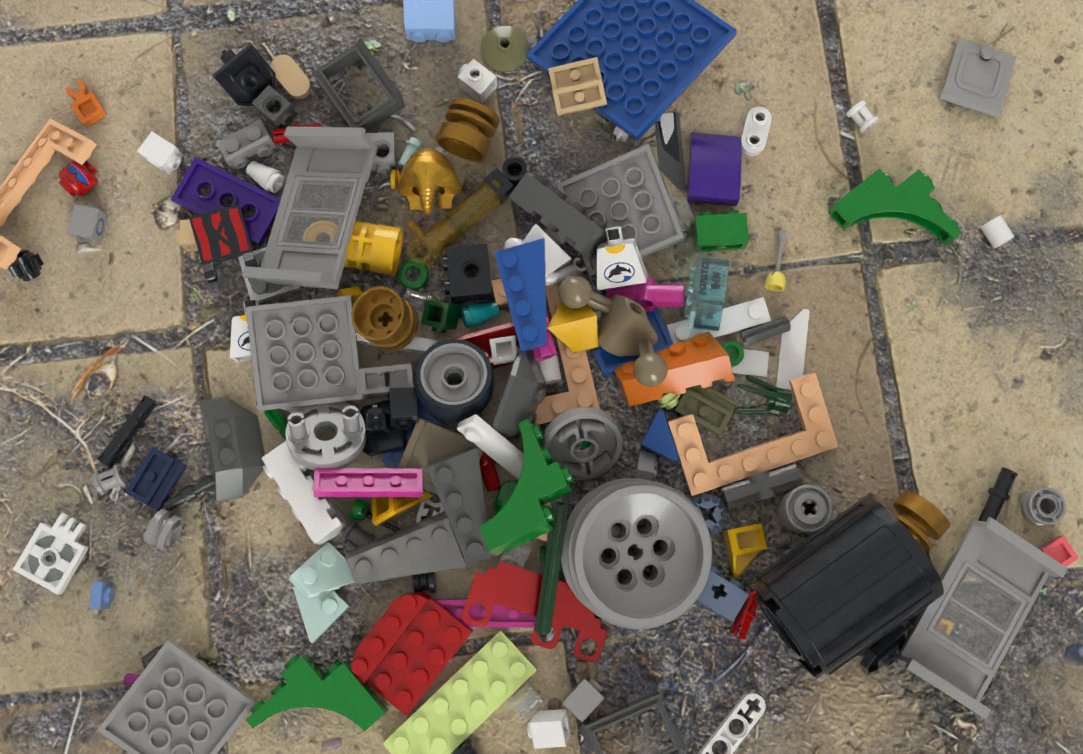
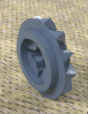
M701 494L691 500L702 516L701 509L698 507L705 510L711 509L713 506L715 507L711 514L715 523L708 519L705 520L710 536L717 534L724 528L728 520L727 508L721 499L712 494Z

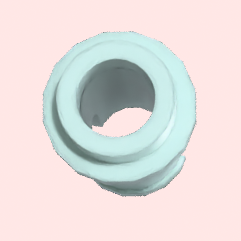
M414 137L406 140L405 144L407 146L397 163L400 167L403 168L411 155L424 149L422 141Z

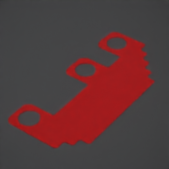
M502 561L497 569L488 568L486 574L476 573L462 613V620L478 627H485L489 622L495 604L537 617L543 575ZM558 580L551 626L555 631V636L550 642H542L538 638V633L535 632L534 627L531 641L535 645L553 649L557 646L563 625L579 630L573 654L576 658L593 663L600 657L608 632L600 628L601 620L594 618L595 613L576 598L568 584ZM476 603L482 604L486 609L485 617L479 621H475L469 616L470 607ZM586 639H592L597 644V650L591 656L583 655L580 650L581 643Z

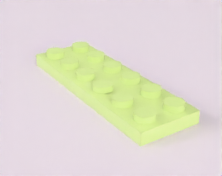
M500 630L382 744L391 754H451L537 669L504 632Z

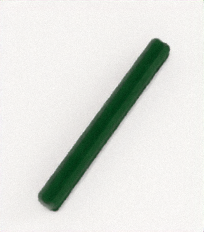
M554 502L552 508L555 520L551 522L554 530L549 531L535 624V632L540 634H549L551 632L569 505L564 502Z

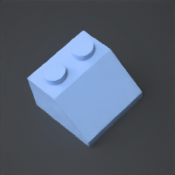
M403 0L404 25L407 39L415 42L436 40L442 43L456 40L457 10L455 0Z

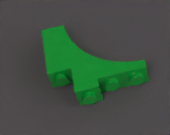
M879 168L836 202L828 211V214L843 231L866 220L894 218L925 228L938 237L945 245L962 233L957 222L944 213L936 199L929 196L935 187L931 178L923 174L919 169L895 187L892 178L887 173H883Z
M529 419L518 423L524 448L523 466L518 484L505 506L491 520L479 526L488 552L495 556L554 530L551 521L555 520L551 508L546 504L573 492L570 483L574 482L569 468H563L558 461L554 462L549 449H544L541 443L544 436L539 425L534 426Z
M296 655L284 665L287 670L281 674L287 681V684L282 681L271 691L273 696L267 702H264L262 699L250 709L252 715L246 721L254 728L270 716L281 711L300 707H315L341 714L353 721L365 732L388 709L367 683L362 685L352 672L351 664L348 661L343 664L336 662L326 671L328 675L326 678L308 655L300 658Z

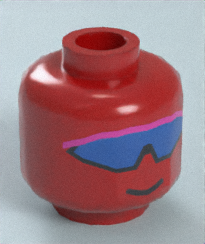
M72 160L59 172L61 180L58 183L71 196L84 197L98 184V179L95 176L98 171L87 160L83 165Z

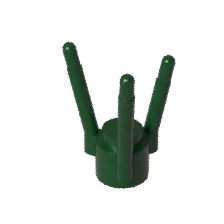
M746 375V379L770 391L767 392L749 385L738 384L740 389L767 397L766 406H770V408H735L734 414H771L778 416L779 412H788L792 394L784 392V389L775 387L751 375Z

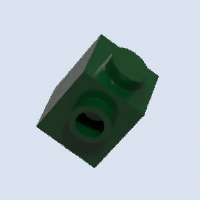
M425 299L421 324L431 326V331L447 333V329H456L461 304L439 299Z

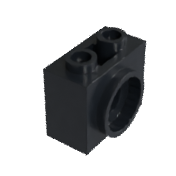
M487 243L446 247L447 255L442 256L443 270L448 271L449 280H444L445 294L446 296L450 295L452 303L492 299ZM475 268L479 273L476 277L469 278L465 275L467 270Z

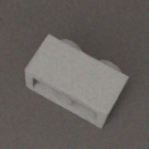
M640 451L635 478L649 481L655 480L658 461H655L656 454Z

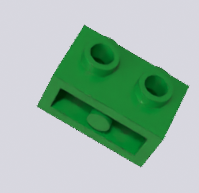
M730 210L724 212V214L714 215L713 212L699 213V216H695L693 220L695 252L742 250L749 243L747 213H739L737 210Z

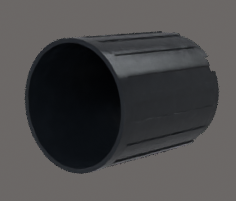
M869 496L860 499L845 512L755 577L757 581L749 585L751 592L755 590L759 593L754 599L789 650L792 649L799 656V662L816 679L824 673L831 675L944 594V588L936 569L915 538L885 506Z

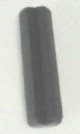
M782 317L742 331L741 339L744 345L748 346L788 332L791 325L787 317Z

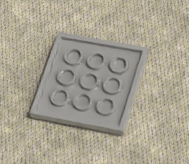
M646 144L557 184L558 190L568 196L565 200L572 206L576 202L587 210L585 213L586 217L592 220L595 216L607 225L604 229L605 231L610 227L621 226L623 240L634 238L641 257L686 239L650 144ZM582 254L590 277H596L597 254L593 259Z
M351 295L246 307L258 411L364 399L361 395L357 336L351 317L353 309Z
M168 639L97 731L130 754H217L255 705L256 700L175 642Z

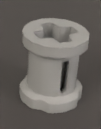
M120 464L114 465L113 469L101 474L96 472L92 477L94 486L101 495L107 494V490L119 485L122 487L128 485L127 475Z

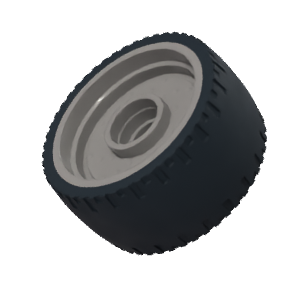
M447 339L437 342L422 354L417 363L415 386L418 397L424 408L431 415L443 421L460 422L475 414H480L490 402L494 389L493 368L483 350L466 340ZM455 380L461 382L458 385H449L450 382Z

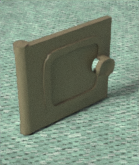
M418 418L397 469H422V489L438 495L427 469L428 464L475 444L467 440L465 436L430 423L424 418ZM477 446L478 457L480 461V458L483 454V450H481Z

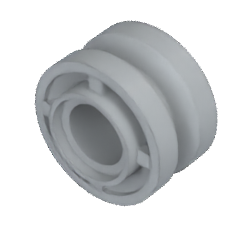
M1053 488L1033 489L1022 498L1021 511L1023 516L1032 524L1051 525L1058 523L1064 517L1066 502L1062 494ZM1042 500L1047 505L1045 513L1040 509V502Z
M165 509L159 510L146 528L144 542L150 545L157 543L158 549L167 551L177 541L181 533L183 518L177 515L171 517L169 511Z

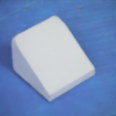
M515 335L490 339L493 365L514 362L518 350Z

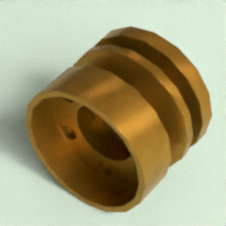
M454 98L451 100L449 110L445 114L448 122H444L441 125L436 142L441 148L457 157L482 162L486 159L491 145L488 138H492L495 135V128L499 125V116L490 108L478 102L464 98Z
M386 287L369 288L360 294L351 312L352 324L356 332L383 350L395 351L404 348L414 339L419 327L418 314L414 307L399 294Z
M909 490L903 491L893 503L898 514L890 511L915 538L923 551H930L933 548L928 537L940 540L950 528L949 520L938 508L922 496Z

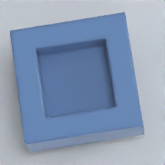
M92 582L89 609L110 608L115 595L114 588H112L113 582Z

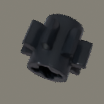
M22 250L17 254L16 260L8 269L13 278L18 276L23 281H30L41 274V266L44 263L38 253L34 255L29 250Z

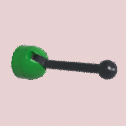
M357 498L348 517L357 521H363L366 518L372 520L369 505ZM388 522L380 524L394 532L400 530Z

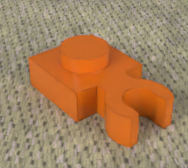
M79 80L77 81L80 85L78 92L74 93L69 87L66 88V92L72 99L76 100L71 103V106L81 123L87 128L107 116V113L93 92L89 93L87 86Z

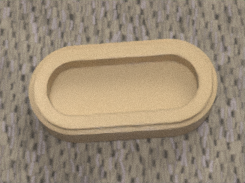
M279 55L272 60L271 68L276 73L275 78L287 93L294 99L306 98L311 92V83L295 61L288 55Z

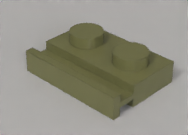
M701 385L686 389V393L683 394L674 412L681 416L692 413L696 424L721 436L738 402L710 387L702 388Z

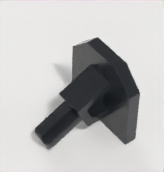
M251 43L238 54H235L231 49L222 51L220 58L225 65L212 76L237 105L253 106L252 102L268 85L274 89L276 73Z
M388 400L362 407L360 414L364 419L366 428L364 453L369 456H375L406 448L405 430L390 427Z
M900 625L868 648L869 652L860 662L861 670L866 676L877 671L883 665L888 667L899 657L897 653L900 652L907 640V629Z

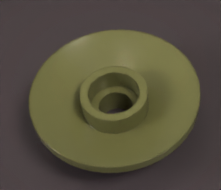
M512 26L493 28L485 35L481 44V54L484 62L491 69L504 73L512 72L522 67L527 61L526 54L530 51L529 42L525 34ZM508 43L509 46L507 48L501 47V44Z

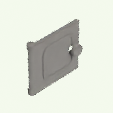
M959 38L954 49L943 90L939 94L938 99L999 118L1016 57L994 50L990 45L981 46ZM980 56H982L984 59H988V61H983L980 58Z

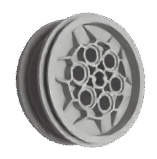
M640 478L612 480L587 493L569 514L561 558L562 571L569 588L576 598L603 620L628 629L659 627L685 613L703 591L712 563L710 533L697 507L678 490L659 482ZM641 519H645V530L638 532L637 523ZM615 523H619L621 526L620 533L617 536H612V526ZM660 540L662 548L659 552L654 553L653 544ZM631 545L636 547L633 556L628 554V549ZM610 548V558L607 561H602V551ZM648 565H651V575L647 578H644V568ZM622 569H626L627 577L624 581L618 582L617 574Z

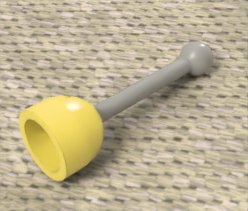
M780 232L777 235L779 244L775 271L769 273L765 281V288L769 291L781 292L785 290L786 277L780 272L783 245L787 239L785 232Z

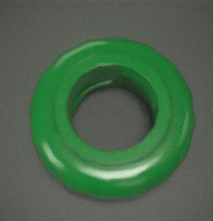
M418 260L406 261L398 270L399 283L408 290L416 291L423 288L429 279L427 267ZM409 270H419L421 273L420 278L414 282L407 280L406 274Z

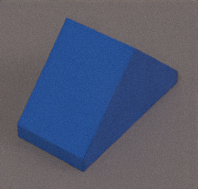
M661 410L656 413L639 447L656 454V456L670 463H675L680 459L664 412Z

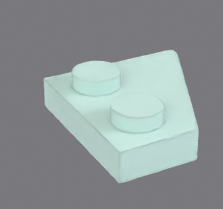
M329 542L289 577V581L306 598L355 583L346 559Z
M296 587L293 588L309 641L312 644L350 607L335 590L330 592L324 591L320 595L306 598Z

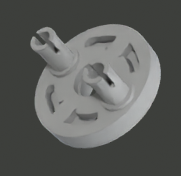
M347 402L302 406L287 418L288 423L285 436L288 450L293 459L305 468L314 471L315 468H343L356 460L364 449L366 443L364 419L358 408ZM323 432H332L336 435L328 441L317 439Z
M579 407L563 412L545 428L542 445L544 449H549L554 462L558 461L563 468H569L574 480H587L602 475L616 463L622 450V437L617 423L609 414L597 408ZM589 441L592 443L585 450L574 449L579 442Z

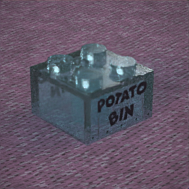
M698 256L697 266H691L684 317H689L688 327L719 331L725 300L729 260Z

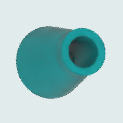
M496 302L466 304V307L460 309L465 328L472 327L474 329L500 316Z

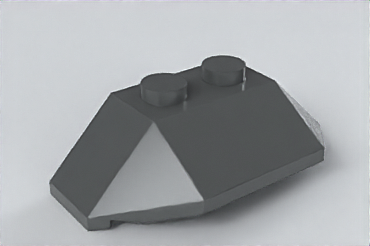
M520 347L518 348L491 427L508 441L522 435L518 423L529 419L533 425L535 424L537 419L536 409L538 404H541L545 398L546 390L544 387L546 382L537 361H535L532 350L521 352Z
M227 397L200 400L216 502L243 498L264 470L262 466L265 465L262 460L264 451L258 416Z

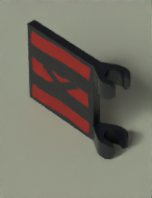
M240 204L189 217L204 276L208 283L218 281L214 263L243 256L246 266L258 267Z

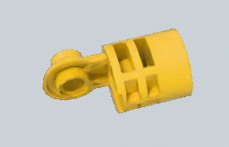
M355 220L344 267L395 276L401 257L403 229ZM318 221L306 229L303 241L320 242L322 239L328 238L330 243H335L339 227L330 221Z

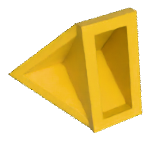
M561 303L547 328L573 351V354L598 348L597 316L592 308L585 305L581 308L573 309Z
M422 490V497H372V523L377 526L393 521L429 499L432 495Z
M762 523L722 531L732 579L736 580L763 550L768 549Z

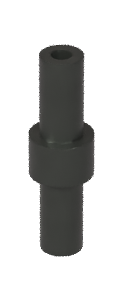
M208 476L193 486L189 484L180 490L181 493L163 503L167 511H171L186 501L190 503L198 498V494L213 486L212 478Z

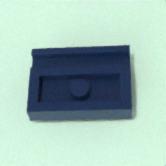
M152 447L125 493L159 511L163 508V503L168 500L187 465Z

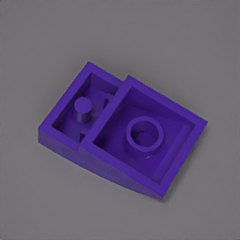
M691 133L686 202L737 206L740 200L741 137Z

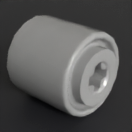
M803 485L789 490L782 496L778 503L777 514L780 523L786 530L793 534L805 535L819 531L830 522L833 505L830 497L824 490L813 485ZM803 503H812L814 505L812 510L815 513L805 515L803 513L805 510L804 506H802Z

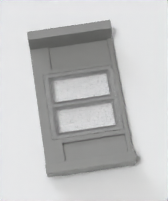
M287 126L284 136L297 147L261 267L245 266L242 273L244 278H253L259 282L280 285L338 289L361 198L377 151V147L365 136L366 130L364 128Z
M988 517L986 522L973 520L955 554H952L940 575L944 588L943 596L920 611L914 622L915 625L902 646L897 659L906 664L905 668L986 719L991 709L980 703V700L1048 576L1052 575L1063 578L1068 568L993 518Z

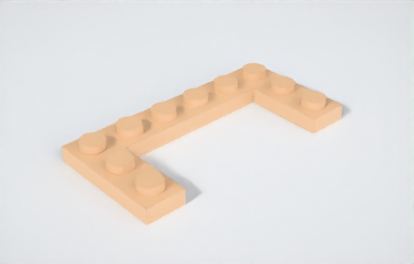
M49 119L0 186V227L5 224L8 215L14 207L21 202L22 196L27 189L35 183L38 174L50 162L51 156L55 151L83 165L85 160L91 156L97 144L70 128ZM1 235L0 267L7 270L9 265L16 260L21 248Z
M492 280L491 284L498 307L508 305L502 280ZM561 283L546 286V298L552 318L562 303L559 297V286ZM556 337L568 392L545 397L536 409L537 419L534 426L537 424L539 426L549 424L557 416L570 409L579 407L600 409L586 351L573 354V351L558 337Z
M810 373L789 380L804 430L711 461L707 460L692 413L667 421L690 495L694 496L837 448L838 444L816 373Z

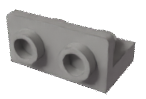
M261 119L216 142L225 157L226 163L232 170L244 168L251 160L257 157H264L272 149L276 148Z

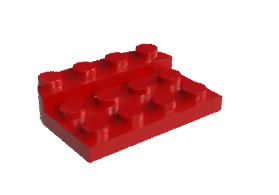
M406 593L391 603L358 646L353 656L352 672L362 685L367 683L399 711L408 716L473 632V629L427 593Z

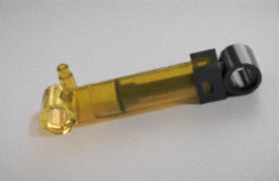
M516 156L506 159L502 166V173L498 168L493 170L484 178V183L426 233L413 220L408 221L407 227L417 238L411 241L407 248V255L410 261L417 266L430 267L434 259L446 247L455 242L498 203L502 205L509 198L525 173H527L525 161ZM512 169H518L521 171V174L518 176H511L509 174V171ZM423 249L427 251V255L424 258L419 259L415 257V253L418 250Z

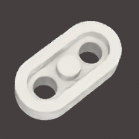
M764 107L752 108L745 119L741 136V151L747 156L759 155L766 145L772 117L770 112ZM755 116H761L763 121L756 120ZM754 138L758 143L752 144L750 139Z

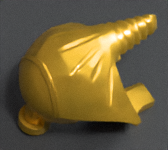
M422 149L411 155L403 167L397 192L399 195L407 197L410 202V210H423L424 214L429 216L433 210L435 190L438 186H442V189L438 191L439 209H452L453 197L455 194L460 193L462 188L452 165L445 155L434 149Z

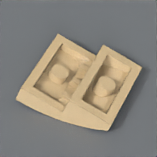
M597 57L548 68L558 116L607 105Z

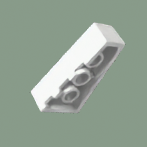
M286 441L262 457L265 463L262 466L270 479H275L279 486L277 487L278 492L285 500H288L293 514L303 524L306 533L314 544L325 545L345 531L349 526L348 522L331 497H314V472L301 466L293 459Z

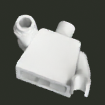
M537 224L532 227L523 241L518 238H509L504 245V249L544 238L546 286L561 283L565 278L572 275L579 276L586 269V266L582 269L577 267L576 263L580 260L578 257L571 262V257Z

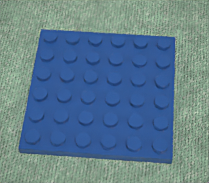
M578 0L526 56L528 61L547 75H549L548 68L597 57L607 105L593 109L638 141L736 36L737 30L694 0Z

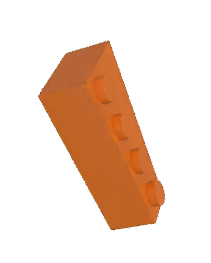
M709 331L699 333L691 339L681 343H674L666 349L654 352L664 358L668 367L665 380L657 386L647 387L637 381L633 372L635 361L627 362L621 367L614 369L621 393L629 406L662 399L664 393L668 392L676 395L686 393V388L692 386L710 387L713 386V381L725 379V383L735 381L729 355Z

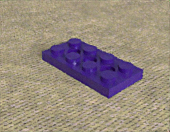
M195 157L173 194L171 201L200 215L227 208L222 206V200L226 196H233L234 202L231 206L240 204L250 241L261 246L275 221L281 199ZM203 186H212V192L208 196L200 195V190ZM248 207H255V215L251 218H245L244 210Z

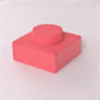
M1058 536L1040 548L1041 551L1065 567L1079 559L1064 536Z

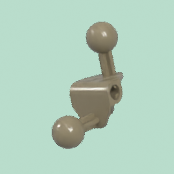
M572 275L561 282L559 297L564 305L573 309L587 305L602 312L598 326V342L604 350L618 357L640 356L635 361L633 368L634 376L640 384L654 387L665 380L668 373L667 363L662 356L654 353L653 346L658 341L657 333L649 322L646 311L640 304L617 294H614L611 299L592 291L590 283L582 276Z

